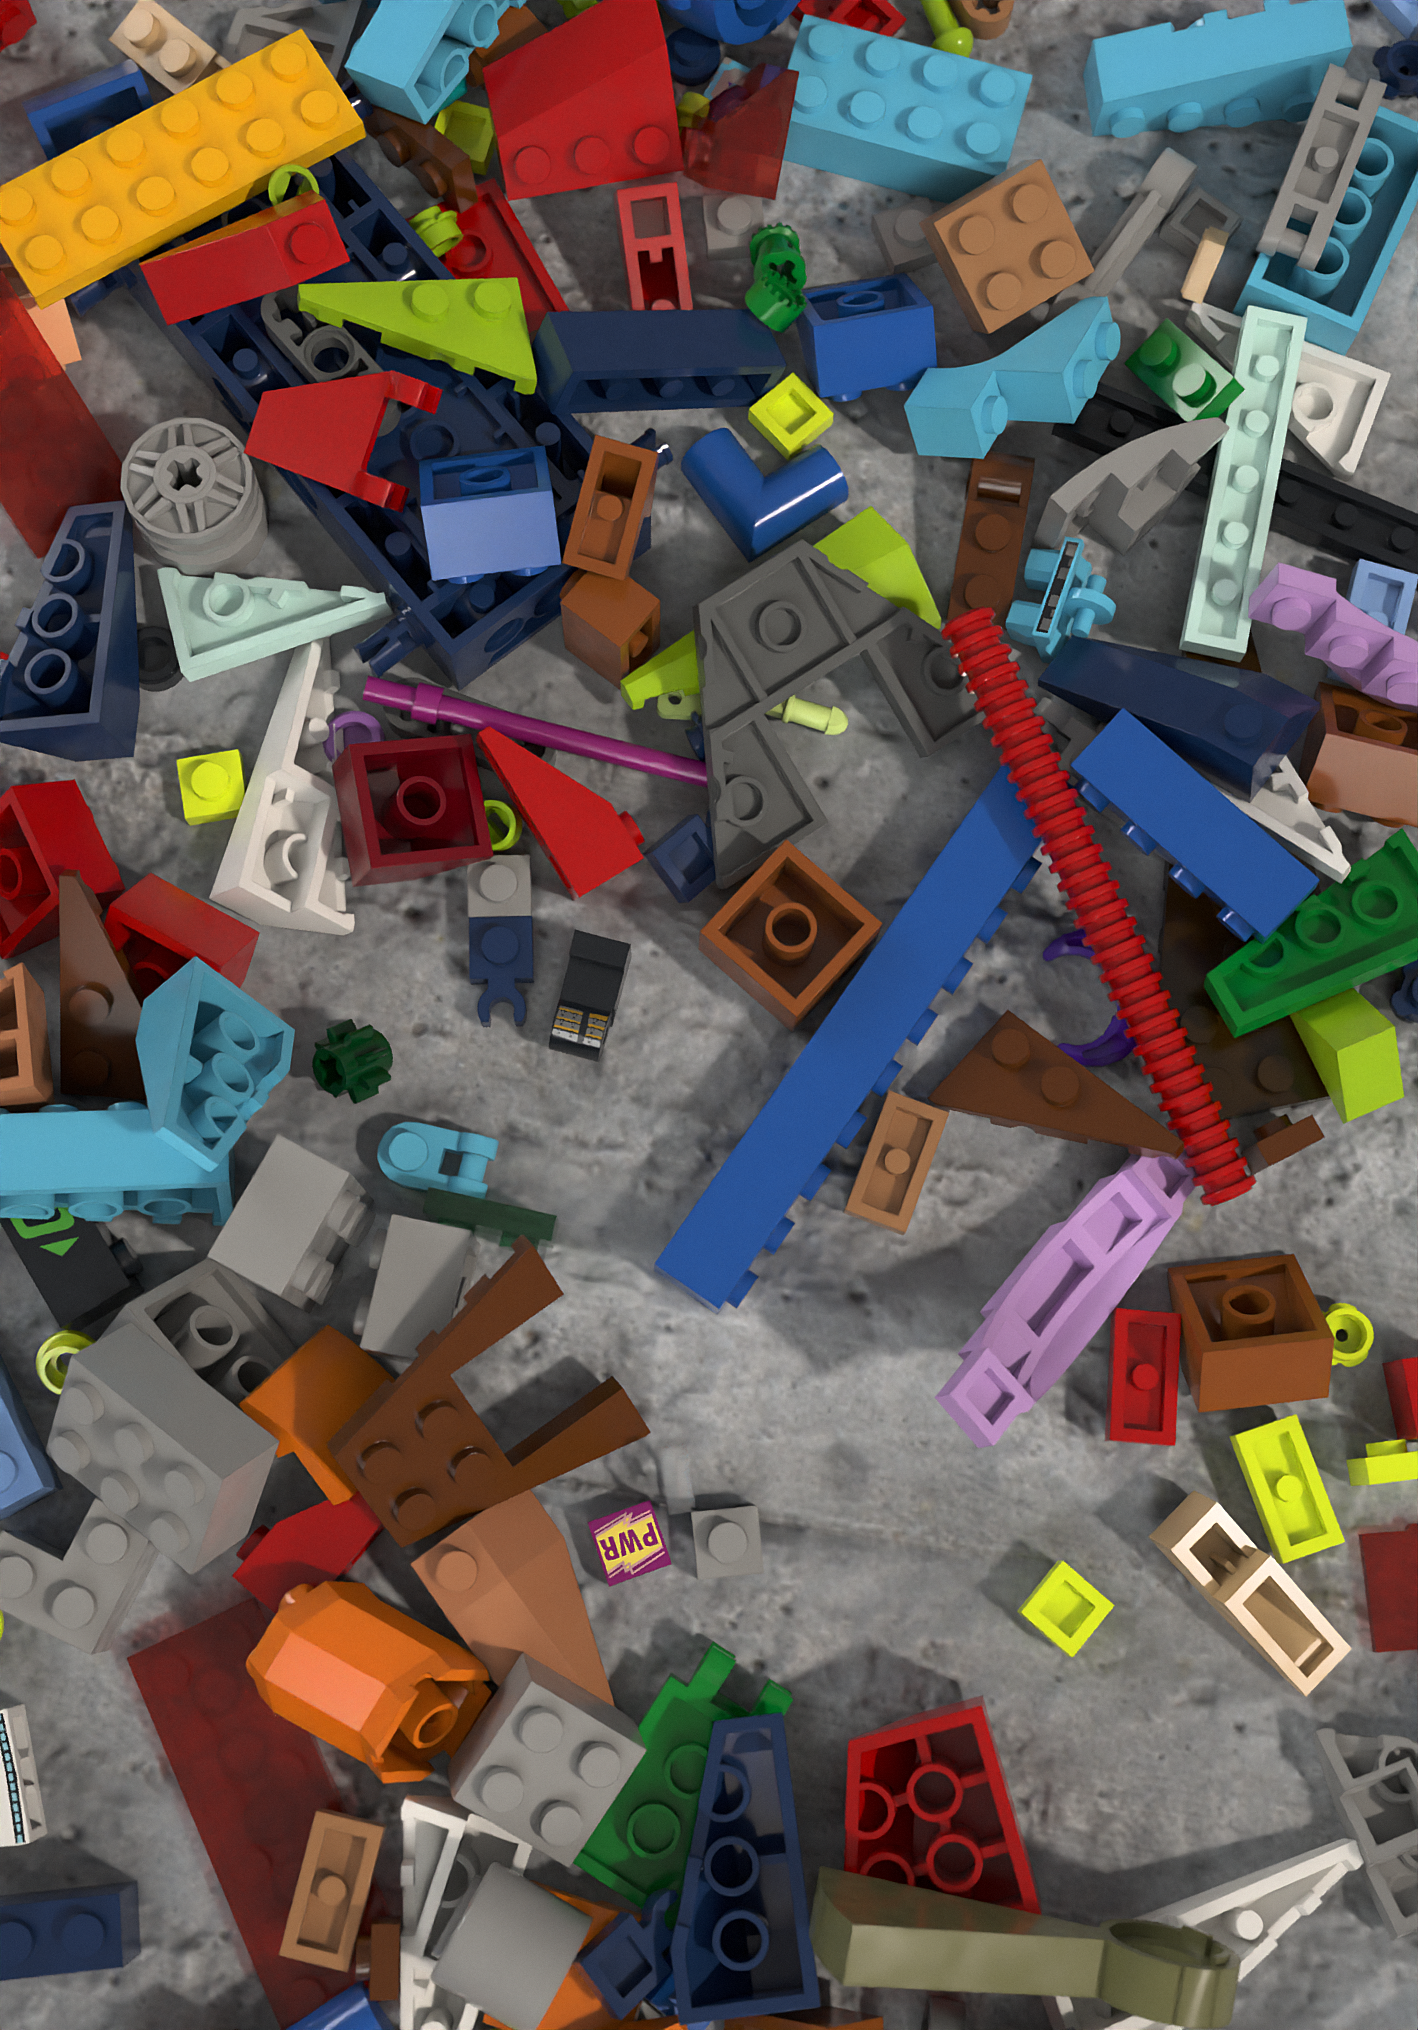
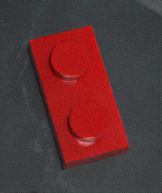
M1115 1308L1112 1311L1105 1441L1168 1447L1176 1445L1181 1331L1180 1313Z

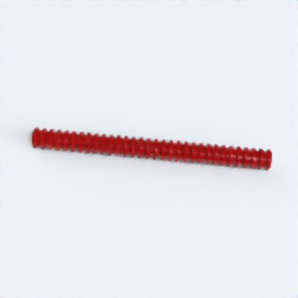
M982 606L969 610L945 624V628L941 631L942 638L946 641L951 640L953 644L949 649V653L952 658L960 659L961 664L957 668L960 676L968 677L969 682L965 688L969 694H976L978 698L973 705L977 712H984L986 716L982 721L984 729H992L994 733L990 740L992 747H1000L1003 754L1000 755L998 760L1002 766L1008 765L1011 770L1007 775L1008 782L1010 784L1017 783L1019 791L1016 792L1015 797L1018 802L1025 801L1028 807L1023 812L1025 819L1034 820L1036 827L1031 832L1034 838L1041 837L1045 844L1040 848L1042 856L1050 855L1053 863L1048 866L1051 874L1058 873L1061 882L1056 886L1059 892L1066 891L1070 899L1065 902V906L1068 911L1075 910L1078 916L1073 921L1075 928L1084 929L1086 937L1082 939L1084 947L1091 946L1095 955L1090 957L1092 965L1100 964L1103 973L1098 978L1101 984L1108 982L1112 991L1107 994L1110 1002L1117 1001L1120 1008L1119 1011L1115 1012L1118 1020L1125 1019L1129 1027L1124 1030L1126 1038L1133 1037L1137 1047L1133 1048L1132 1052L1135 1057L1142 1056L1146 1064L1140 1068L1144 1076L1150 1074L1154 1083L1149 1086L1152 1094L1159 1093L1162 1102L1157 1105L1159 1111H1167L1171 1119L1166 1123L1169 1131L1176 1130L1179 1139L1184 1142V1149L1188 1157L1183 1160L1186 1168L1193 1167L1196 1173L1191 1180L1194 1186H1202L1204 1194L1200 1197L1202 1204L1215 1206L1250 1191L1257 1182L1254 1174L1247 1175L1243 1168L1248 1164L1246 1156L1238 1157L1235 1148L1240 1143L1237 1137L1230 1138L1226 1131L1231 1127L1229 1119L1221 1120L1218 1111L1223 1106L1220 1100L1213 1101L1209 1092L1214 1090L1212 1082L1204 1083L1201 1074L1206 1069L1203 1063H1195L1192 1055L1197 1053L1194 1045L1187 1046L1184 1040V1036L1188 1035V1030L1186 1026L1179 1028L1175 1018L1179 1017L1180 1013L1177 1008L1170 1009L1167 1003V999L1172 997L1168 989L1161 990L1158 981L1162 980L1163 976L1160 971L1153 972L1149 964L1155 960L1153 954H1145L1141 945L1146 942L1143 934L1136 935L1133 926L1138 924L1135 916L1128 917L1125 908L1129 906L1127 898H1119L1116 890L1121 885L1118 879L1111 881L1108 872L1112 870V865L1110 861L1102 862L1099 854L1104 851L1101 843L1094 844L1091 838L1096 832L1094 826L1085 825L1083 817L1087 815V811L1083 806L1077 807L1074 801L1079 796L1076 788L1069 789L1066 781L1070 779V774L1067 770H1060L1058 763L1062 760L1059 752L1052 753L1049 747L1054 742L1051 734H1044L1041 729L1046 722L1043 716H1035L1033 709L1037 706L1035 699L1026 697L1025 691L1029 688L1026 680H1019L1016 675L1021 669L1018 662H1010L1008 658L1012 649L1010 644H1002L1000 640L1004 634L1002 627L999 625L994 626L991 621L996 616L993 608Z

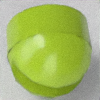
M285 164L277 168L271 175L268 183V193L272 205L275 206L282 203L293 172L303 176L296 196L310 190H314L319 194V187L314 175L307 168L299 164Z
M484 801L492 850L503 851L511 848L517 843L523 831V820L519 811L504 801ZM493 812L508 827L509 832L507 836L488 818Z

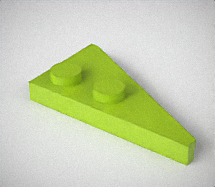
M518 278L298 284L297 303L299 311H306L314 315L319 321L342 328L344 321L347 320L381 332L380 343L428 360H442L453 369L472 376L475 368L478 367L516 381L514 391L522 394H534L537 374Z

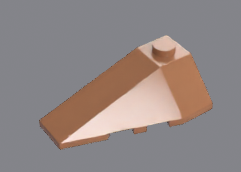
M531 1489L485 1509L410 1564L477 1659L488 1669V1674L498 1687H500L522 1652L616 1708L565 1538Z

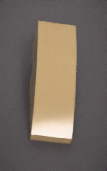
M1193 1490L1149 1536L1153 1543L1221 1616L1302 1695L1307 1696L1351 1650V1647L1278 1563L1252 1543L1218 1502Z

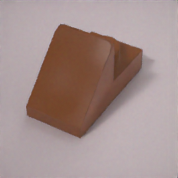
M595 434L562 563L622 581L628 579L644 517H650L660 453Z

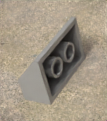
M211 1258L203 1260L127 1303L99 1338L100 1340L126 1324L133 1323L242 1412L244 1411L238 1404L298 1349L233 1271Z

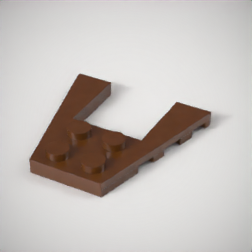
M524 1234L518 1237L511 1245L515 1253L491 1278L484 1274L463 1296L467 1304L439 1334L433 1329L415 1348L419 1356L392 1384L387 1378L326 1443L335 1460L400 1548L635 1442L651 1433L623 1387L612 1375L513 1448L503 1453L451 1377V1374L564 1295L535 1247Z

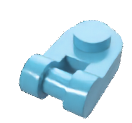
M403 1122L392 1126L383 1135L378 1145L377 1159L382 1172L392 1183L398 1186L462 1202L483 1205L488 1185L482 1182L487 1162L495 1160L499 1141L479 1134L458 1132L419 1122ZM446 1152L462 1155L458 1176L441 1174Z

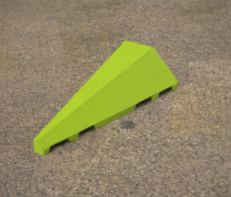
M872 506L863 510L813 546L824 553L829 562L841 570L848 569L869 583L867 585L868 588L898 608L905 607L935 628H941V616L908 542ZM694 630L620 681L621 697L633 710L643 708L645 699L679 690H683L685 697L700 693Z

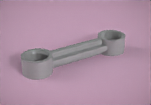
M1169 147L1162 152L1144 179L1137 196L1091 257L1090 262L1095 272L1059 293L1047 312L1041 327L1082 299L1095 296L1107 297L1162 219L1166 220L1178 206L1196 176L1199 168L1197 164Z

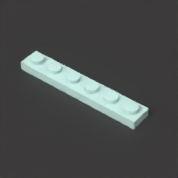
M1248 305L1242 317L1232 376L1245 390L1224 411L1223 422L1230 428L1218 442L1181 635L1180 650L1240 662L1246 654L1252 619L1248 618L1249 597L1259 584L1308 320L1307 317Z

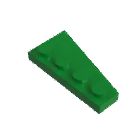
M1403 828L1386 839L1384 846L1366 860L1361 858L1350 866L1351 871L1341 884L1336 881L1318 896L1313 894L1294 910V913L1263 944L1254 938L1206 974L1204 988L1234 1038L1418 960V851Z

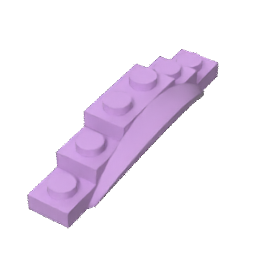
M1278 562L1249 597L1248 618L1275 625L1283 630L1302 633L1305 637V655L1322 659L1339 677L1361 693L1397 709L1418 713V641L1387 627L1336 592L1337 579Z
M1184 1151L1176 1160L1165 1156L1149 1158L1131 1154L1116 1174L1099 1179L1066 1221L1050 1225L980 1311L986 1320L958 1353L964 1362L935 1396V1399L978 1448L994 1446L1017 1415L1028 1412L1055 1384L1106 1321L1182 1214L1183 1202L1196 1187L1191 1180L1196 1175L1193 1167L1186 1168L1183 1160L1188 1157Z

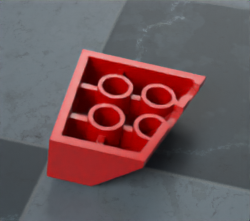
M656 0L599 1L570 20L548 32L540 34L482 67L502 187L508 201L684 171L667 44Z
M983 1695L919 1712L849 1739L844 1871L1042 1915L1040 1893Z

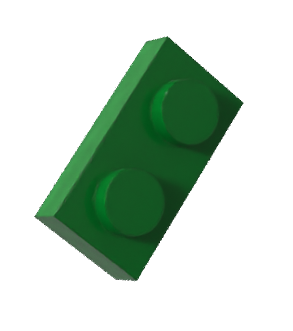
M1168 318L1124 362L1139 380L1185 422L1219 417L1245 390L1229 372Z

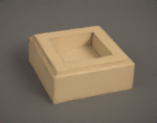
M1211 226L1209 229H1205L1181 289L1183 298L1202 304L1226 246L1229 233Z

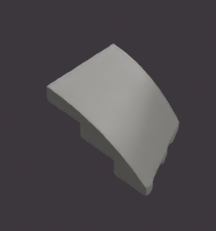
M1219 417L1194 420L1158 430L1102 456L1073 476L1049 497L1030 548L1061 550L1065 536L1075 538L1089 524L1124 556L1165 517L1179 498L1181 492L1200 470L1201 467L1197 464V461L1225 436L1230 427Z
M1330 1728L1318 1730L1312 1737L1330 1795L1347 1839L1356 1840L1364 1861L1359 1870L1392 1941L1418 1930V1742L1404 1736L1382 1734L1378 1737L1335 1733V1729Z

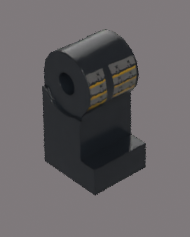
M575 930L569 951L570 958L552 1024L549 1049L599 1062L609 1029L613 1027L632 958L631 944Z

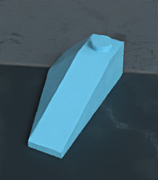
M197 956L193 957L144 999L135 1041L154 1135L210 1173L222 1162L247 1128L246 1123L251 1116L263 1107L269 1099L268 1094L272 1088L282 1081L289 1072L295 1029Z

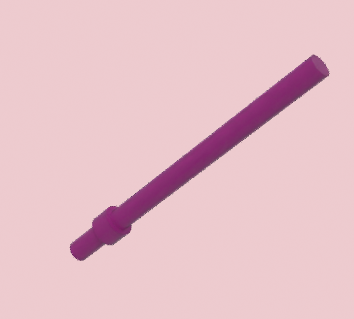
M369 675L367 677L363 700L411 712L410 719L436 725L437 719L478 730H483L490 726L509 738L708 788L706 762L443 695L444 688L419 682L416 688Z

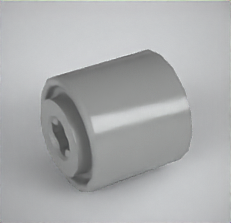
M494 1861L491 1863L483 1879L476 1874L474 1875L436 1944L432 1955L439 1958L431 1972L430 1979L435 1984L513 2030H536L575 1959L593 1917L505 1865Z

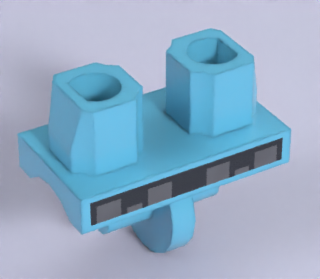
M1065 536L1061 550L1031 549L1025 565L1024 580L1027 588L1046 591L1042 604L1016 600L1012 603L1006 620V629L1010 638L1028 646L1036 647L1043 663L1050 664L1068 641L1070 633L1077 637L1086 638L1089 635L1092 624L1103 625L1110 623L1116 611L1114 601L1103 594L1107 582L1106 579L1099 575H1091V563L1086 561L1081 555L1085 546L1083 539Z

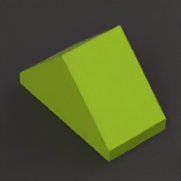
M1354 988L1290 1014L1343 1124L1404 1097L1395 1026Z

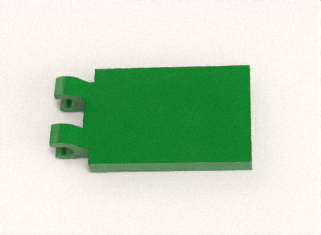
M714 1641L706 1650L688 1683L672 1672L665 1680L637 1725L647 1751L573 1861V1864L641 1909L647 1898L654 1891L661 1888L675 1890L679 1897L666 1909L664 1914L665 1924L669 1928H673L677 1922L714 1721L783 1712L784 1716L793 1701L791 1697L792 1692L770 1678L759 1692L750 1711L718 1691L736 1663L734 1659L736 1655Z

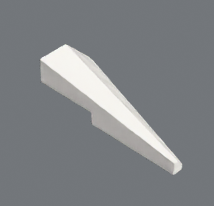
M332 635L296 646L209 899L260 925L346 935L353 932L355 925L354 914L346 913L344 881L351 874L348 858L343 857L341 818L331 767L337 759V750L340 753L344 751L343 728L339 729L335 734V724L333 723L335 760L332 758V762L327 758L322 743L328 739V723L335 717L333 694L340 689L339 671L332 670L330 636Z
M407 1795L401 1808V1820H403V1860L401 1864L403 1929L400 1952V2030H473L479 2009L431 1981V1972L439 1958L432 1955V1952L474 1875L476 1874L483 1879L491 1863L497 1861L523 1876L532 1846L457 1803L452 1797Z
M1342 1838L1133 1919L1159 1922L1182 1928L1185 1924L1213 1935V1940L1228 1946L1240 1957L1239 1983L1278 1945L1275 1942L1277 1938L1299 1917L1310 1915L1322 1903L1320 1897L1348 1871L1357 1870L1364 1861L1356 1840ZM1040 1995L1053 2030H1065L1074 2027L1075 2030H1182L1184 2028L1132 2015L1113 2007L1100 1998Z

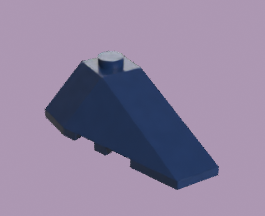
M125 500L69 506L40 568V572L45 578L31 609L22 607L14 624L20 630V633L8 659L0 658V742L75 762L134 757L140 707L132 516L129 513Z
M1075 635L1070 637L1038 679L1039 687L1106 724L1124 707L1202 777L1248 803H1251L1320 709V702L1264 673L1087 637H1077Z
M783 1712L714 1721L677 1922L671 1945L679 2025L821 2007L815 1952L809 1938L810 1913Z

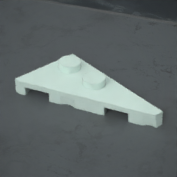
M170 567L157 570L180 671L189 682L393 614L390 600L384 592L374 593L364 587L342 585L339 592L310 589L304 581L267 577H255L245 580L238 578L234 574L215 572L213 579L184 576L176 568Z

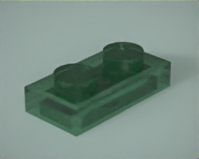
M428 1187L422 1211L428 1221L471 1230L473 1234L477 1231L499 1236L498 1247L513 1252L515 1251L511 1245L523 1234L532 1243L536 1251L538 1246L554 1249L559 1228V1221L556 1215Z

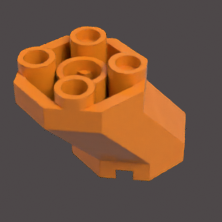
M325 1581L316 1588H313L310 1584H300L289 1591L279 1604V1612L275 1614L257 1647L251 1652L245 1663L247 1672L255 1680L259 1695L273 1712L367 1764L382 1783L420 1782L436 1770L429 1763V1760L438 1753L445 1750L453 1758L493 1698L492 1692L483 1682L490 1681L488 1669L472 1652L380 1601L364 1583Z

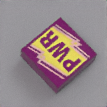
M651 1500L587 1522L609 1587L672 1564Z

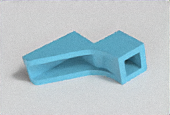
M1095 296L1082 299L1004 353L987 361L956 368H928L904 405L918 455L984 459L998 434L1004 431L1007 420L1074 424L1087 400L1094 396L1098 381L1109 362L1114 360L1119 352L1120 329L1118 324L1112 321L1108 297Z

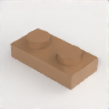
M889 1090L843 1213L904 1235L909 1226L949 1112Z
M319 1808L316 1811L279 1956L344 1972L349 1971L387 1824Z

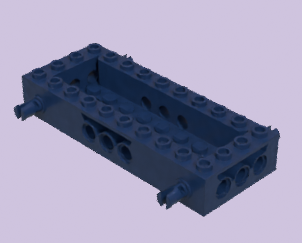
M353 79L346 81L345 85L341 87L343 93L360 119L368 118L373 114L370 101L362 93L357 94ZM345 149L307 168L317 181L319 195L326 200L350 261L299 284L455 279ZM296 174L291 177L282 202L296 197L303 176ZM268 189L65 297L68 304L72 302L77 315L82 317L89 309L123 286L130 292L248 437L263 392L311 384L269 338L261 315V302L265 295L167 326L139 263L228 226L243 215L256 214L272 207ZM286 308L280 312L282 320L288 318L298 326L305 340L310 332L305 327L301 311L294 314ZM345 320L343 327L384 372L393 370L443 390L435 414L412 406L408 411L401 413L399 423L390 433L376 438L367 465V472L410 488L402 513L370 503L279 466L271 465L377 593L384 592L390 600L396 617L362 642H358L353 646L362 663L369 661L372 675L381 678L383 673L421 646L455 688L460 691L562 615L560 605L562 601L560 599L561 590L571 575L579 569L578 567L562 563L594 440L572 414L551 413L538 381L534 394H522L514 391L516 382L514 380L478 367L475 368L473 376L453 369L442 360H428L380 343L381 332ZM329 347L316 355L314 366L326 373L337 372L347 364L349 355L340 348ZM648 428L643 432V435L630 443L631 445L660 453L657 470L673 461V455L666 442L656 447V431L653 428ZM545 445L553 492L561 565L548 566L544 572L530 576H519L512 574L510 571L488 573L478 581L465 584L451 583L447 579L432 580L420 503L419 460ZM651 514L650 517H644L632 562L651 548Z

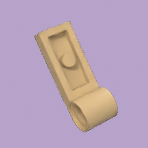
M138 0L109 38V41L128 58L133 59L140 68L173 95L232 65L154 0Z

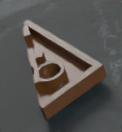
M66 869L59 875L60 1093L147 1100L135 1041L145 994L123 950L116 951L99 917L103 910L93 890L82 880L80 870Z
M1009 1010L1000 1017L928 1097L930 1106L946 1112L952 1110L990 1118L991 1124L1008 1128L1024 1126L1032 1129L1036 1134L1088 1144L1090 1139L1128 1147L1130 1154L1149 1158L1165 1156L1176 1160L1184 1151V1142Z

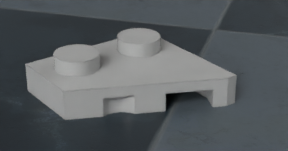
M294 0L286 2L277 8L260 6L237 10L222 57L231 64H234L302 28L341 88L347 71L344 66L357 40L367 9V1L347 0L312 7L311 0Z

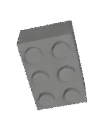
M277 1134L207 1257L310 1314L316 1302L323 1306L326 1305L337 1289L343 1271L336 1267L349 1244L358 1248L367 1236L376 1216L375 1213L369 1210L374 1199L350 1172Z
M130 1322L71 1356L45 1453L55 1461L61 1470L71 1474L100 1498L110 1511L120 1515L149 1539L159 1552L169 1556L192 1575L248 1535L279 1440Z

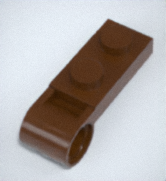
M356 85L357 94L359 95L361 92ZM371 104L373 114L363 119L365 130L379 142L384 155L394 166L405 167L418 178L424 190L432 198L438 199L441 197L460 214L478 202L469 155L430 123L423 124Z
M989 450L984 459H971L965 491V507L945 624L969 610L984 606L985 608H993L996 614L994 619L991 620L993 625L1001 626L1004 634L1007 631L1006 620L1014 593L1035 458Z

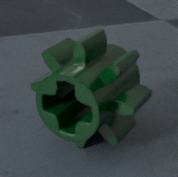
M352 1019L327 1028V1038L315 1042L314 1045L317 1051L313 1056L312 1068L319 1085L326 1092L333 1094L335 1098L349 1093L350 1099L354 1104L379 1094L378 1086L391 1080V1075L388 1071L393 1063L392 1049L385 1036L373 1029V1026L370 1024L357 1030Z

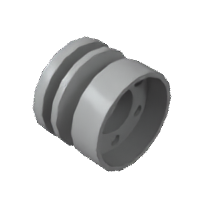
M177 417L154 425L132 444L122 464L120 489L129 513L140 530L150 553L163 567L176 568L184 576L214 579L215 572L228 574L240 572L258 556L268 536L269 510L249 457L244 453V445L226 427L204 418Z

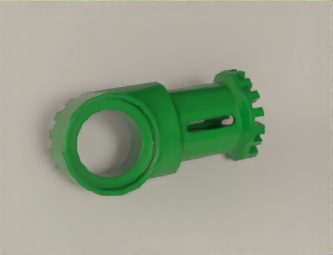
M777 222L775 227H772V224H767L765 228L760 226L756 234L753 232L751 236L752 240L748 245L750 260L754 266L753 277L755 283L746 292L744 299L749 309L760 321L773 330L783 333L787 331L807 307L806 299L802 294V288L807 281V275L805 272V261L801 256L799 248L800 240L798 233L795 230L793 231L791 226L787 224L783 226L782 222Z

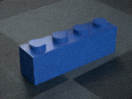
M1124 707L1070 764L1072 776L1078 780L1072 788H1076L1079 797L1097 813L1100 814L1108 807L1126 823L1119 830L1121 834L1146 856H1149L1155 849L1174 865L1167 873L1172 880L1195 899L1202 892L1210 897L1222 908L1216 915V918L1243 942H1246L1252 935L1263 944L1310 895L1320 881L1316 875Z

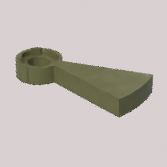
M819 1866L810 1918L809 1938L813 1951L823 1966L843 1986L1100 1998L1113 2007L1132 2015L1158 2023L1191 2029L1223 2028L1229 2025L1232 2020L1241 1959L1228 1946L1213 1940V1935L1185 1924L1182 1928L1159 1922L1124 1918L1106 1920L1101 1922L1097 1928Z

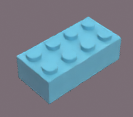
M804 14L772 117L769 156L915 196L928 197L930 200L951 204L1007 170L1033 75Z
M1335 100L1336 103L1356 110V107ZM1379 105L1315 270L1312 272L1296 266V258L1277 251L1273 257L1260 252L1232 314L1243 317L1248 305L1307 317L1304 341L1345 356L1362 326L1418 201L1417 121ZM1290 217L1286 227L1308 235L1311 225Z

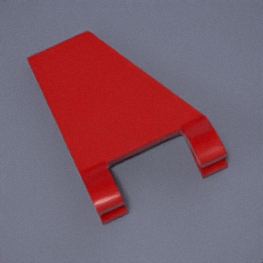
M392 370L265 391L262 394L244 453L344 491L370 503L402 513L410 488L368 473L367 465L389 400L395 399L435 414L443 390Z

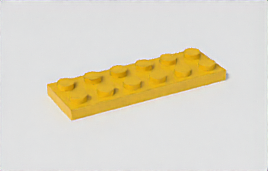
M301 28L0 186V245L40 310H43L266 191L271 175L280 166L299 164L309 168L365 138L364 124Z

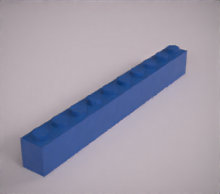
M1001 765L654 1263L655 1272L717 1315L726 1302L736 1309L739 1307L759 1277L749 1270L763 1248L772 1255L779 1249L795 1225V1222L786 1217L799 1196L811 1202L832 1171L822 1162L836 1143L844 1149H847L867 1120V1117L858 1111L871 1091L883 1097L903 1065L894 1060L906 1040L918 1046L939 1015L929 1008L941 989L953 995L974 964L964 957L976 938L988 944L1008 914L998 906L1011 888L1022 894L1042 865V862L1033 856L1043 843L1041 837L1034 838L1031 832L1036 825L1033 819H1025L1023 812L1028 807L1025 801L1018 802L1015 797L1019 788L1017 783L1010 784L1008 782L1007 775L1011 772L1008 765ZM1066 781L1068 788L1071 789L1073 785Z

